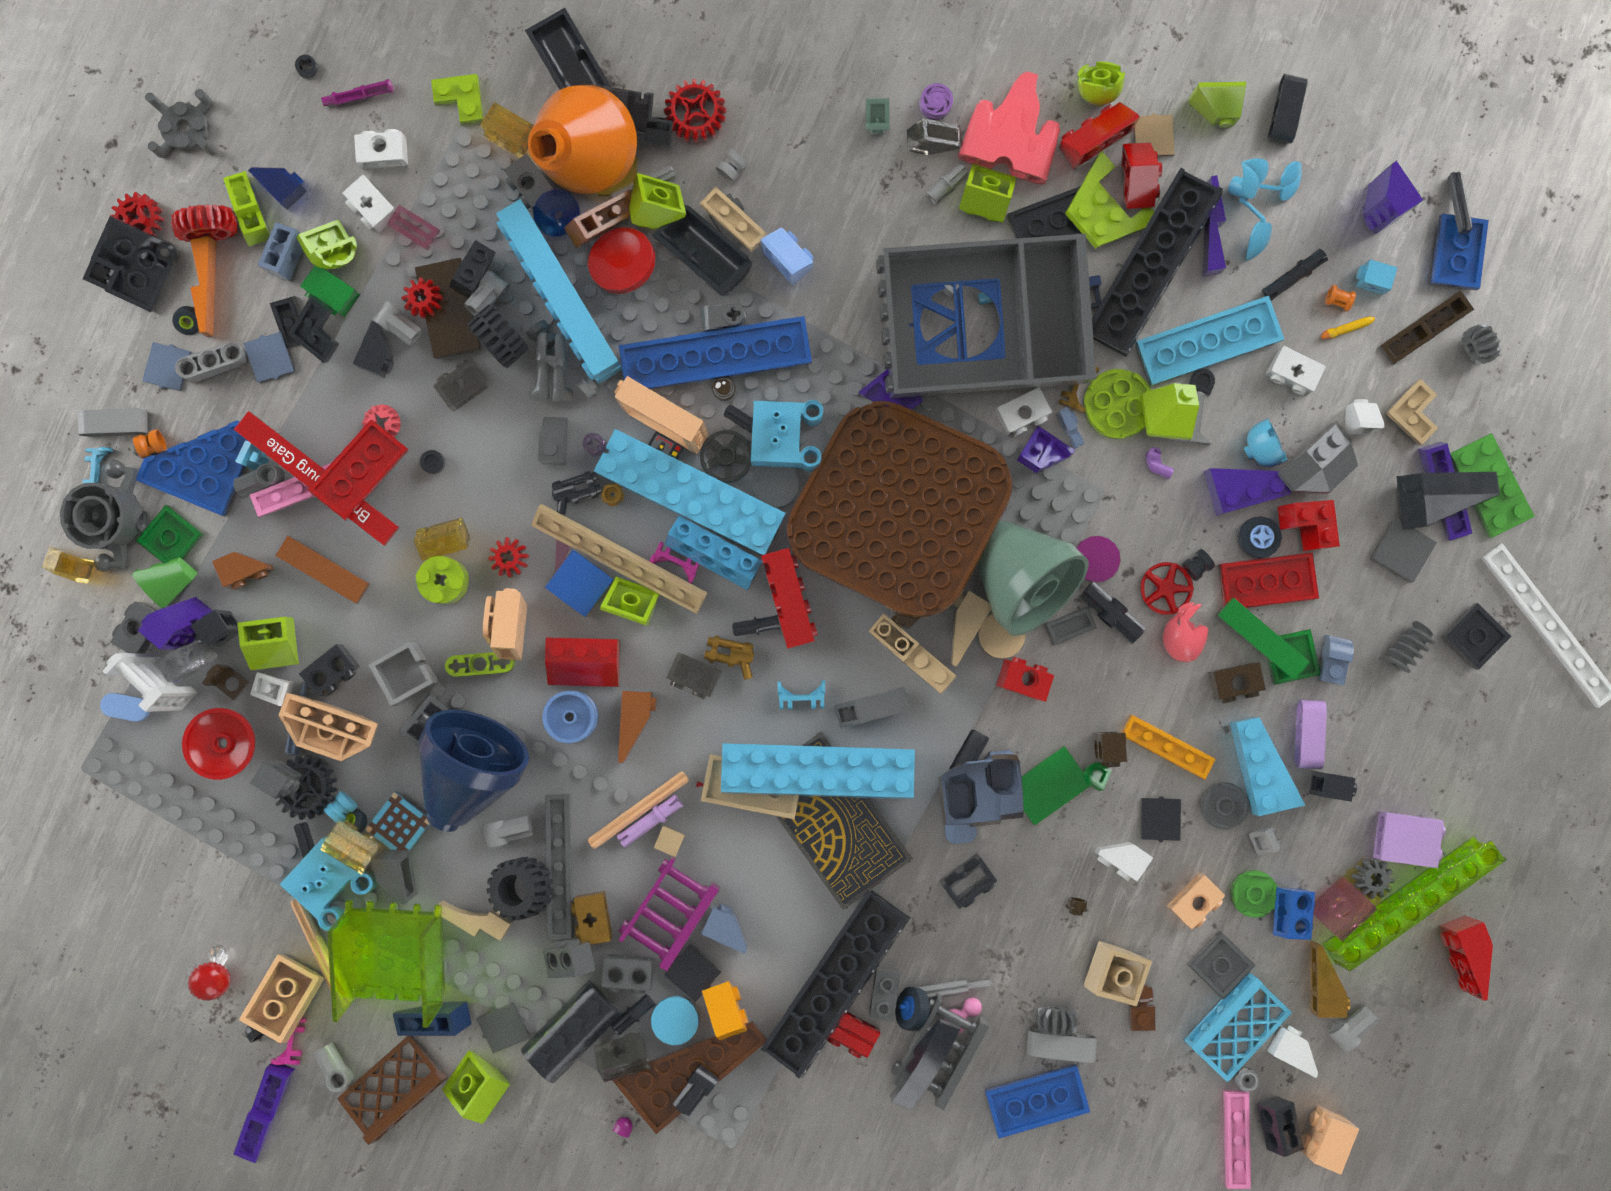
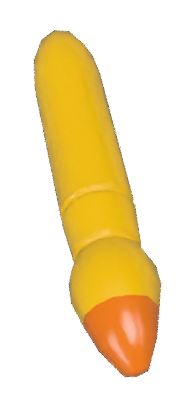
M1363 317L1336 328H1329L1322 333L1321 338L1333 339L1339 335L1366 327L1375 321V317Z

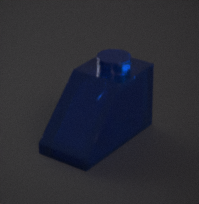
M251 167L248 170L286 210L307 192L302 186L304 181L295 171L290 174L285 168Z

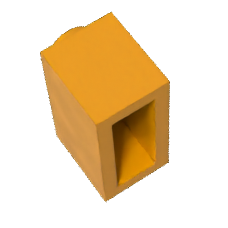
M727 981L702 991L716 1038L722 1040L747 1031L745 1024L749 1023L745 1009H740L738 1001L741 1000V995L737 986L733 987Z

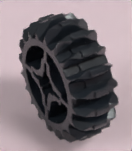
M305 755L304 759L301 756H296L295 762L292 759L287 760V766L295 771L300 768L308 769L299 782L301 784L307 783L308 790L310 791L303 792L304 788H301L302 785H300L294 793L293 799L290 795L281 797L276 802V805L284 804L282 812L286 813L290 810V817L294 818L298 814L299 820H304L306 815L309 819L315 818V813L318 816L323 815V809H326L328 801L335 800V796L331 795V792L338 791L337 787H332V783L337 782L338 779L330 778L334 770L326 771L328 763L323 762L320 764L319 757H315L312 760L310 755ZM317 775L321 781L322 788L316 784ZM309 796L319 797L318 801L312 806H302L303 801H306Z

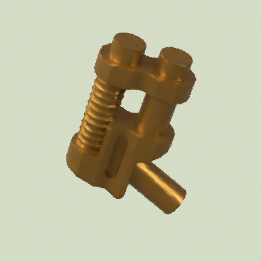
M714 635V638L708 637L707 646L712 648L711 651H705L704 659L709 660V663L715 664V662L725 663L731 668L735 664L740 665L743 679L753 678L749 664L753 662L754 651L752 652L754 646L752 643L722 639ZM718 646L731 649L730 655L718 653Z

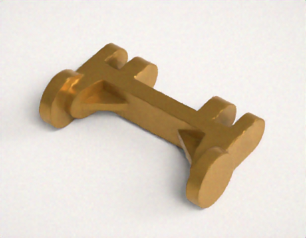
M1095 366L1096 373H1098L1100 369ZM1080 384L1074 385L1071 393L1062 391L1061 396L1069 400L1059 399L1058 404L1069 407L1079 413L1085 412V408L1079 403L1077 397V390Z

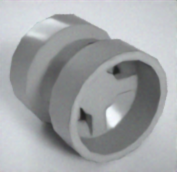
M729 149L725 154V159L719 162L715 169L725 179L734 182L738 177L737 173L745 168L747 161L739 153Z

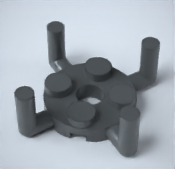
M202 89L195 91V96L201 101L196 107L180 101L171 107H167L153 93L149 92L145 95L146 101L162 114L158 122V129L165 142L161 146L154 141L148 143V149L159 158H164L172 148L183 151L195 150L201 147L208 154L215 152L214 146L206 140L208 137V121L203 114L212 105V99ZM183 122H189L190 127L188 131L181 133L179 131L180 125Z

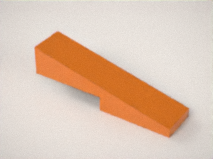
M210 236L190 240L199 280L198 286L190 288L199 333L206 337H212L214 332L217 242Z

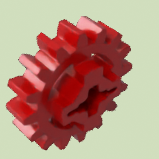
M134 192L133 197L126 193L124 201L119 198L117 199L118 207H111L115 211V214L111 216L122 221L124 219L126 223L156 236L155 230H162L158 223L163 222L164 219L158 215L163 211L161 208L156 207L158 203L150 199L146 194L141 196L139 193Z

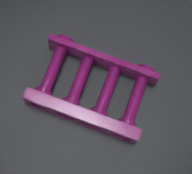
M672 856L670 861L667 859L663 861L658 869L661 875L632 920L628 921L626 919L618 931L622 934L619 941L623 942L626 936L629 935L660 955L658 958L662 961L659 967L665 971L669 969L720 889V886L714 882L709 887L707 885L702 886L673 867L672 865L677 859ZM666 874L698 894V898L701 900L697 907L693 905L690 907L659 886ZM656 895L685 914V918L688 921L684 927L680 925L677 927L646 907L652 896ZM639 916H644L670 933L672 938L675 939L672 946L668 947L666 945L664 947L633 927Z

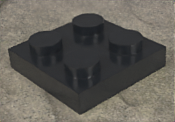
M1474 603L1442 637L1475 670H1479L1512 636L1479 603Z

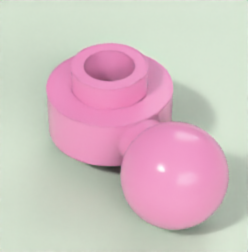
M968 998L963 1003L962 1010L953 1008L949 1009V1011L966 1019L967 1017L978 1016L982 1010V1005L978 999ZM960 1027L959 1033L963 1032L964 1029Z

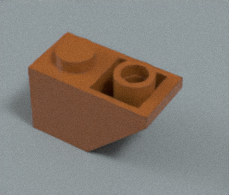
M238 552L229 553L212 561L224 588H232L233 590L245 587L247 585L246 582L251 579L255 581L268 576L267 572L274 570L273 565Z

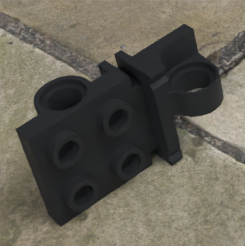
M594 85L613 93L625 105L634 122L636 136H639L640 143L671 145L673 120L651 117L654 93L647 92L644 94L643 99H641L642 92Z

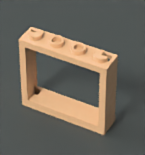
M628 376L624 381H619L618 387L614 392L616 393L615 399L626 414L679 443L696 455L699 453L703 443L709 436L703 420Z

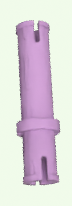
M674 794L660 806H654L652 808L653 811L621 834H618L617 838L621 840L622 846L624 848L628 847L629 844L660 822H666L668 816L682 808L683 804L679 802L678 796Z

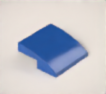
M572 550L546 584L545 588L586 617L613 579L575 550Z

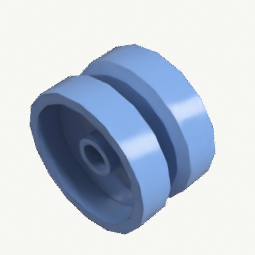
M574 690L559 692L551 697L546 703L542 715L544 728L550 737L558 742L568 744L582 741L592 735L599 719L598 708L593 699L583 692ZM573 713L574 719L570 722L571 719L567 720L566 716Z

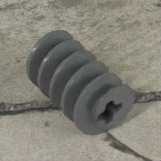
M1413 621V627H1408L1406 629L1407 634L1400 636L1401 641H1396L1394 648L1388 650V655L1383 656L1387 663L1399 671L1410 673L1411 670L1407 665H1417L1413 658H1423L1419 651L1428 652L1429 648L1426 646V643L1435 644L1432 638V631L1418 621Z

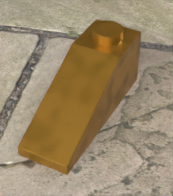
M1310 941L1311 1013L1318 1018H1347V1011L1350 1010V999L1323 946L1315 941Z

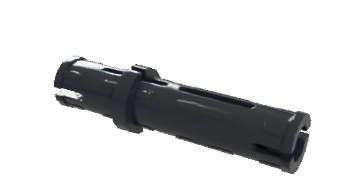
M1319 248L1306 259L1299 260L1295 267L1262 289L1264 297L1269 296L1272 301L1305 276L1309 277L1313 270L1328 261L1326 253Z

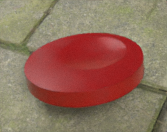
M628 227L616 228L603 234L594 243L588 257V269L592 279L601 289L613 294H625L638 289L649 279L655 266V251L651 242L642 232Z

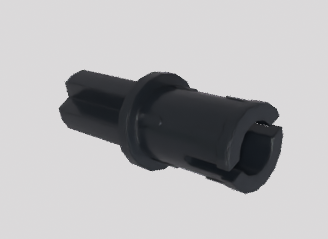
M778 615L758 619L754 617L752 620L735 622L732 624L734 636L753 633L759 635V632L780 630Z
M646 993L634 1005L627 1007V1011L611 1025L612 1029L616 1034L621 1035L636 1021L639 1023L640 1018L656 1006L655 1002Z

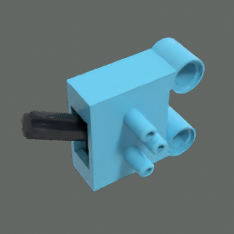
M809 400L805 403L754 401L753 418L733 405H729L725 409L724 417L752 433L751 466L803 468L807 472H813L821 463V452L818 448L807 446L799 452L801 420L808 426L819 425L823 419V406L820 402L816 400ZM810 409H816L819 415L812 418L806 413ZM811 454L816 456L817 461L809 464L805 462L804 458Z
M302 822L294 825V830L303 859L280 885L318 920V925L322 929L330 931L339 927L345 921L346 915L344 910L339 906L330 907L329 905L351 882L350 885L353 892L363 895L374 890L378 883L372 871H366L330 836L322 838L314 845L308 823ZM361 877L368 879L369 886L367 889L360 885ZM329 912L336 916L335 924L328 921L327 915Z

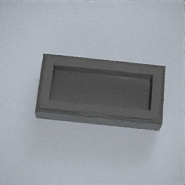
M1089 607L1044 623L1052 646L1097 629Z

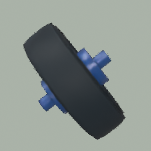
M907 987L900 993L895 1009L896 1021L900 1028L907 1031H918L925 1025L929 1015L930 1003L928 995L923 989Z

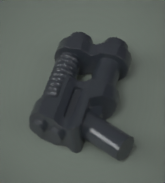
M589 470L582 475L580 474L564 481L558 480L553 482L552 496L553 500L558 502L556 512L565 516L567 503L573 501L575 504H578L582 499L591 496L596 498L598 494L603 493L600 484H594V481L598 480L597 474ZM587 482L588 488L576 491L575 485Z

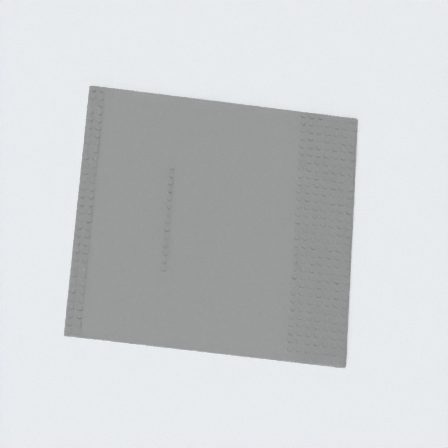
M460 127L334 339L339 343L329 362H320L279 431L281 436L322 467L332 463L361 431L365 412L371 409L372 406L384 404L395 409L399 414L401 426L394 438L407 447L409 451L365 501L400 528L387 545L383 546L349 518L347 521H344L315 496L263 517L257 516L250 496L244 499L240 498L198 568V574L189 583L179 602L197 597L212 611L214 609L231 611L238 622L293 617L299 664L250 670L240 648L239 634L221 647L204 646L195 640L187 651L160 650L153 644L148 654H157L161 657L154 666L176 686H191L198 693L182 710L153 711L142 721H129L110 717L82 764L81 770L282 887L280 883L303 859L294 825L307 822L314 845L322 838L330 836L366 871L374 873L372 870V859L384 849H391L365 829L391 795L397 791L425 814H428L424 807L419 747L399 733L401 726L428 692L448 705L449 710H464L478 713L503 724L523 741L529 753V761L520 781L467 824L459 826L456 831L445 832L436 829L431 824L410 850L417 895L406 904H400L379 884L371 892L359 895L353 892L350 882L329 906H339L344 910L346 915L344 924L493 1011L514 1002L520 1016L524 1018L527 1030L533 1034H536L589 979L622 1014L627 1011L628 1006L634 1005L646 993L655 1002L656 1006L661 1000L672 996L687 998L695 1005L699 1016L696 1033L689 1041L681 1045H670L656 1037L651 1025V1017L656 1006L640 1018L639 1023L636 1021L621 1035L616 1034L612 1026H610L578 1060L611 1079V1076L715 1036L703 994L694 1002L664 975L667 971L659 967L662 961L658 958L660 955L629 935L626 936L623 942L619 941L622 935L618 932L626 919L628 921L632 920L661 875L658 869L665 859L670 861L672 858L671 855L654 848L663 825L685 834L675 857L677 859L672 866L702 886L707 885L709 887L712 882L720 886L718 893L676 957H679L689 945H692L715 965L721 973L712 982L711 987L727 981L733 987L737 986L741 995V1000L738 1001L740 1009H745L748 1021H753L767 1039L866 892L873 890L878 894L891 872L886 873L844 904L782 817L701 801L703 787H696L697 782L704 783L710 754L722 756L723 743L808 746L818 738H821L826 747L915 749L913 799L864 798L901 851H903L939 787V777L949 770L996 687L1004 659L1011 660L1012 657L1000 659L985 653L979 643L977 632L957 667L951 665L954 612L957 607L953 604L941 613L929 617H921L909 629L905 627L902 629L957 676L941 695L868 632L883 613L891 619L894 616L891 613L893 610L809 570L798 559L799 567L795 568L797 577H802L805 590L801 591L803 600L808 599L812 613L807 615L809 622L815 623L818 636L814 637L815 642L787 649L781 625L780 630L759 632V635L753 633L734 636L732 624L735 622L752 620L754 617L758 619L778 615L763 561L748 590L699 565L692 584L706 591L707 596L697 614L662 595H659L649 626L600 610L616 576L637 584L639 583L531 526L540 504L557 511L558 502L554 501L552 496L553 482L558 480L564 481L571 477L582 475L589 470L594 472L603 452L606 454L609 452L606 446L615 429L647 445L656 431L626 414L615 399L616 393L614 392L618 387L617 384L620 380L624 381L623 370L601 384L596 379L592 380L597 386V389L594 390L596 396L592 395L587 399L578 390L576 384L580 381L579 378L586 379L588 375L581 365L585 362L584 359L579 361L569 343L573 342L572 339L567 341L565 338L568 369H564L566 387L573 390V400H551L553 385V367L551 365L548 368L549 400L541 401L529 398V389L535 386L537 359L535 358L536 342L530 340L526 332L531 326L541 320L547 322L551 333L556 335V333L562 334L557 325L560 320L555 321L544 304L548 300L543 301L532 284L536 280L531 281L520 264L524 260L519 261L508 244L512 240L507 241L496 222L500 221L496 213L516 202L522 196L517 189L513 191L505 181L508 176L504 169L519 158L471 130ZM539 170L555 190L558 197L536 214L531 207L528 209V212L621 367L619 345L703 332L700 308L704 306L738 304L746 313L747 321L745 325L798 317L740 283L727 295L720 296L682 261L678 260L668 249L656 241L652 233L636 224H632L627 219L610 230L628 227L642 232L651 242L655 251L653 272L641 287L629 293L613 294L601 289L589 273L588 257L594 243L602 235L576 248L564 229L574 218L600 204L583 194L563 189L552 181L546 173ZM526 182L524 189H531L535 182ZM475 240L495 251L496 254L486 273L490 270L511 286L506 296L501 301H496L492 306L499 311L524 339L529 350L508 368L503 367L481 342V350L435 360L426 319H422L419 314L416 317L412 316L411 310L407 311L404 308L407 302L401 299L403 295H407L403 287H412L410 280L418 284L415 267L455 258H461L463 261ZM388 301L404 314L403 316L421 328L423 332L419 340L410 346L399 339L394 333H389L382 327L394 357L392 360L394 361L393 369L390 374H386L384 379L358 368L353 362L371 320L384 303ZM734 312L733 317H731L733 321H736L737 316H739L737 312ZM805 321L812 364L728 377L734 382L736 387L735 395L729 401H720L715 398L712 392V385L716 379L650 390L703 420L709 436L721 430L735 431L747 439L751 448L752 433L724 417V411L729 405H733L753 418L754 401L805 403L809 400H816L823 406V419L817 426H808L801 420L799 452L807 446H814L819 449L822 455L840 421L856 407L859 406L860 408L872 404V401L860 396L858 392L887 369H884L883 364ZM937 395L920 396L923 402L913 411L990 445L1005 459L1012 478V494L1000 522L1007 521L1066 541L1074 546L1077 544L1104 496V491L1059 464H1055L1038 473L1033 472L1017 461L1025 445ZM810 409L806 414L813 418L818 416L819 412L816 409ZM377 415V424L385 430L384 423L387 419H382ZM544 417L568 418L566 465L542 464L538 461L539 435ZM722 434L714 438L721 445L727 446L734 435ZM740 439L735 453L748 457L747 447ZM710 443L705 448V462L717 455ZM684 448L678 460L705 473L700 462V451L696 455ZM428 450H436L444 456L445 466L437 474H429L421 468L420 458ZM810 454L804 460L812 464L817 461V458ZM266 455V458H269L267 464L283 469L285 472L284 481L294 478L292 474ZM733 463L732 477L739 475L747 464ZM722 465L708 468L715 476L725 478ZM751 466L741 479L726 484L757 499L752 483L759 467ZM793 468L798 475L800 484L798 495L790 504L776 508L785 512L786 516L767 554L789 548L791 555L794 554L787 536L788 519L812 472H807L803 468ZM272 470L267 475L269 481L272 480L274 475ZM597 475L598 480L594 481V484H600L602 489L607 484H614ZM587 482L575 485L576 491L588 488ZM623 487L624 499L617 506H609L608 503H604L601 499L602 493L598 494L596 498L591 496L582 499L578 504H575L573 501L567 503L565 517L648 561L655 554L660 542L664 543L661 551L665 552L667 548L665 546L667 534L679 516ZM702 527L703 529H705V530L711 532L712 534H714V535H716V536L722 538L723 540H725V541L731 543L732 545H734V546H736V547L742 549L743 551H745V552H747V553L753 555L754 557H756V558L762 560L761 555H759V554H757V553H755V552H752V551H750V550H748V549H746V548H744V547H742V546H740V545H738V544H736V543H734V542H732V541H730V540H728V539H726V538H724V537H722V536H720V535H718V534H716V533H714V532H712V531H710V530H708V529ZM287 535L370 583L359 603L352 602L275 556ZM506 537L510 538L511 544L515 539H518L520 541L519 546L525 545L527 547L522 554H529L528 559L522 560V562L528 564L527 568L519 566L522 574L518 575L513 570L512 578H509L506 572L503 576H499V569H491V566L496 561L488 560V557L495 556V553L491 552L490 548H499L496 545L497 540L501 541L504 545ZM673 549L671 550V556L685 562L687 561V557ZM572 550H575L613 579L586 617L545 588L546 584ZM238 552L271 564L274 570L267 572L268 576L257 581L251 579L246 582L247 585L245 587L233 590L232 588H224L212 561L229 553ZM511 554L504 555V559L513 561L514 557ZM446 556L464 565L469 574L468 590L461 600L454 604L443 605L430 602L420 594L416 584V573L420 566L429 558ZM669 561L655 564L687 582L689 581L682 567ZM976 566L962 594L965 595L967 591H970L989 603ZM441 576L439 584L445 585L444 580L447 577ZM506 588L516 589L518 592H521L527 604L522 660H515V667L508 673L465 677L450 676L445 670V663L449 657L493 652L490 647L491 644H488L483 636V620L487 596H493L496 599V591H503ZM992 609L990 610V612H989V614H988L987 616H989V615H991V614L993 613V612H992ZM714 635L722 639L752 643L754 646V650H752V652L754 651L753 662L749 664L753 678L744 680L740 665L735 664L731 668L728 667V664L720 662L712 664L709 663V660L704 659L705 651H711L712 648L707 646L708 637L714 638ZM546 637L620 639L619 687L548 685L545 667ZM409 641H417L427 659L423 664L431 666L439 683L399 706H391L368 664ZM343 644L360 666L355 670L356 675L346 682L342 680L336 685L338 689L327 697L325 695L316 696L308 687L307 698L351 711L378 723L371 746L343 761L304 748H300L299 755L286 754L285 749L289 733L278 716L282 706L250 695L256 673H265L278 679L292 681L294 685L291 694L300 695L301 684L305 683L299 673L334 645ZM718 646L717 652L730 655L731 649ZM490 656L492 661L491 670H494L493 665H502L503 669H505L506 664H510V660L493 661V656ZM482 657L477 658L474 662V667L477 671H483L487 666L486 660ZM339 658L336 662V668L341 671L345 667V662L342 658ZM470 658L466 659L468 663L465 664L458 663V660H455V664L451 665V669L458 673L459 668H468L467 673L471 672L469 668ZM228 664L249 681L235 700L229 698L216 686H205L202 684L207 672L214 665ZM320 673L317 677V682L321 686L326 682V677L323 673ZM235 677L227 679L226 687L228 690L234 691L238 688L239 682ZM821 680H825L824 709L820 707L821 700H816V709H811V700L792 701V709H788V701H783V710H779L778 681H781V686H784L792 694H810L821 685ZM131 683L124 695L139 698L143 696ZM897 688H905V692L910 699L909 711L840 728L835 704ZM574 690L583 692L593 699L599 713L598 725L592 735L582 741L570 744L558 742L550 737L544 728L542 720L543 710L548 700L557 693ZM622 691L653 692V697L657 698L656 712L652 711L651 718L626 761L618 763ZM228 708L240 713L248 720L255 734L256 746L252 760L242 772L228 779L213 780L198 775L189 767L183 755L182 738L187 725L196 715L208 709ZM573 713L567 714V720L571 719V722L574 719ZM225 739L221 741V746L224 748L227 746ZM305 755H310L312 760L315 757H319L320 764L323 762L328 763L326 771L334 770L330 778L338 779L337 782L332 783V787H337L338 791L331 792V795L336 796L340 791H343L357 803L358 809L366 814L367 825L358 836L348 837L339 831L338 823L331 819L324 809L323 815L318 816L315 813V818L309 819L306 815L304 820H299L298 814L296 817L291 818L290 810L286 813L282 812L284 804L276 805L280 798H272L250 784L263 762L280 760L286 764V761L289 759L295 762L296 756H301L304 759ZM307 768L297 770L302 776L308 771ZM683 771L689 781L657 804V806H660L674 794L680 799L679 802H682L683 807L668 816L666 822H660L629 844L628 847L624 848L617 835L653 811L651 808L596 849L590 846L588 843L589 837L679 772ZM317 775L316 784L322 788L321 781ZM307 783L301 784V788H304L303 792L310 791L308 790ZM546 794H570L572 902H574V898L577 895L605 891L613 938L609 942L590 945L595 971L578 977L548 978L543 949L552 947V942L565 940L566 942L577 939L575 933V926H578L577 916L573 917L572 939H548L546 908L536 916L518 921L513 920L514 922L507 934L499 941L483 930L474 937L434 912L438 903L444 900L453 906L467 911L489 913L493 910L494 904H490L488 901L491 897L490 893L487 894L486 888H490V884L487 881L488 878L493 877L490 874L492 870L497 869V865L505 861L521 857L535 858L537 863L542 862L545 865L543 869L546 870ZM309 796L306 801H303L302 806H312L318 801L319 797ZM529 816L532 825V836L508 841L507 844L487 849L482 825L499 820L507 821ZM666 874L659 885L690 907L692 905L697 907L701 900L698 898L697 893ZM517 876L515 891L518 897L524 900L526 895L525 884ZM365 877L360 878V885L363 888L367 889L369 886V881ZM653 895L646 907L677 927L679 925L684 927L688 921L685 918V914L656 895ZM724 904L733 909L732 913L736 914L748 945L745 954L701 934L714 905ZM328 913V915L336 919V916L333 913ZM591 913L586 918V920L591 921V924L597 919L592 917ZM642 915L639 916L633 926L664 947L666 945L671 947L675 941L670 933ZM606 954L654 958L652 987L650 991H646L645 994L631 993V989H622L621 992L607 991L606 987H601L603 961ZM613 968L610 970V976L613 979L622 978V973L619 969ZM634 971L633 975L637 981H644L646 979L643 971ZM761 1046L719 1081L707 1097L704 1096L690 1116L681 1113L677 1118L729 1148L735 1147L779 1070L781 1063L767 1052H763Z

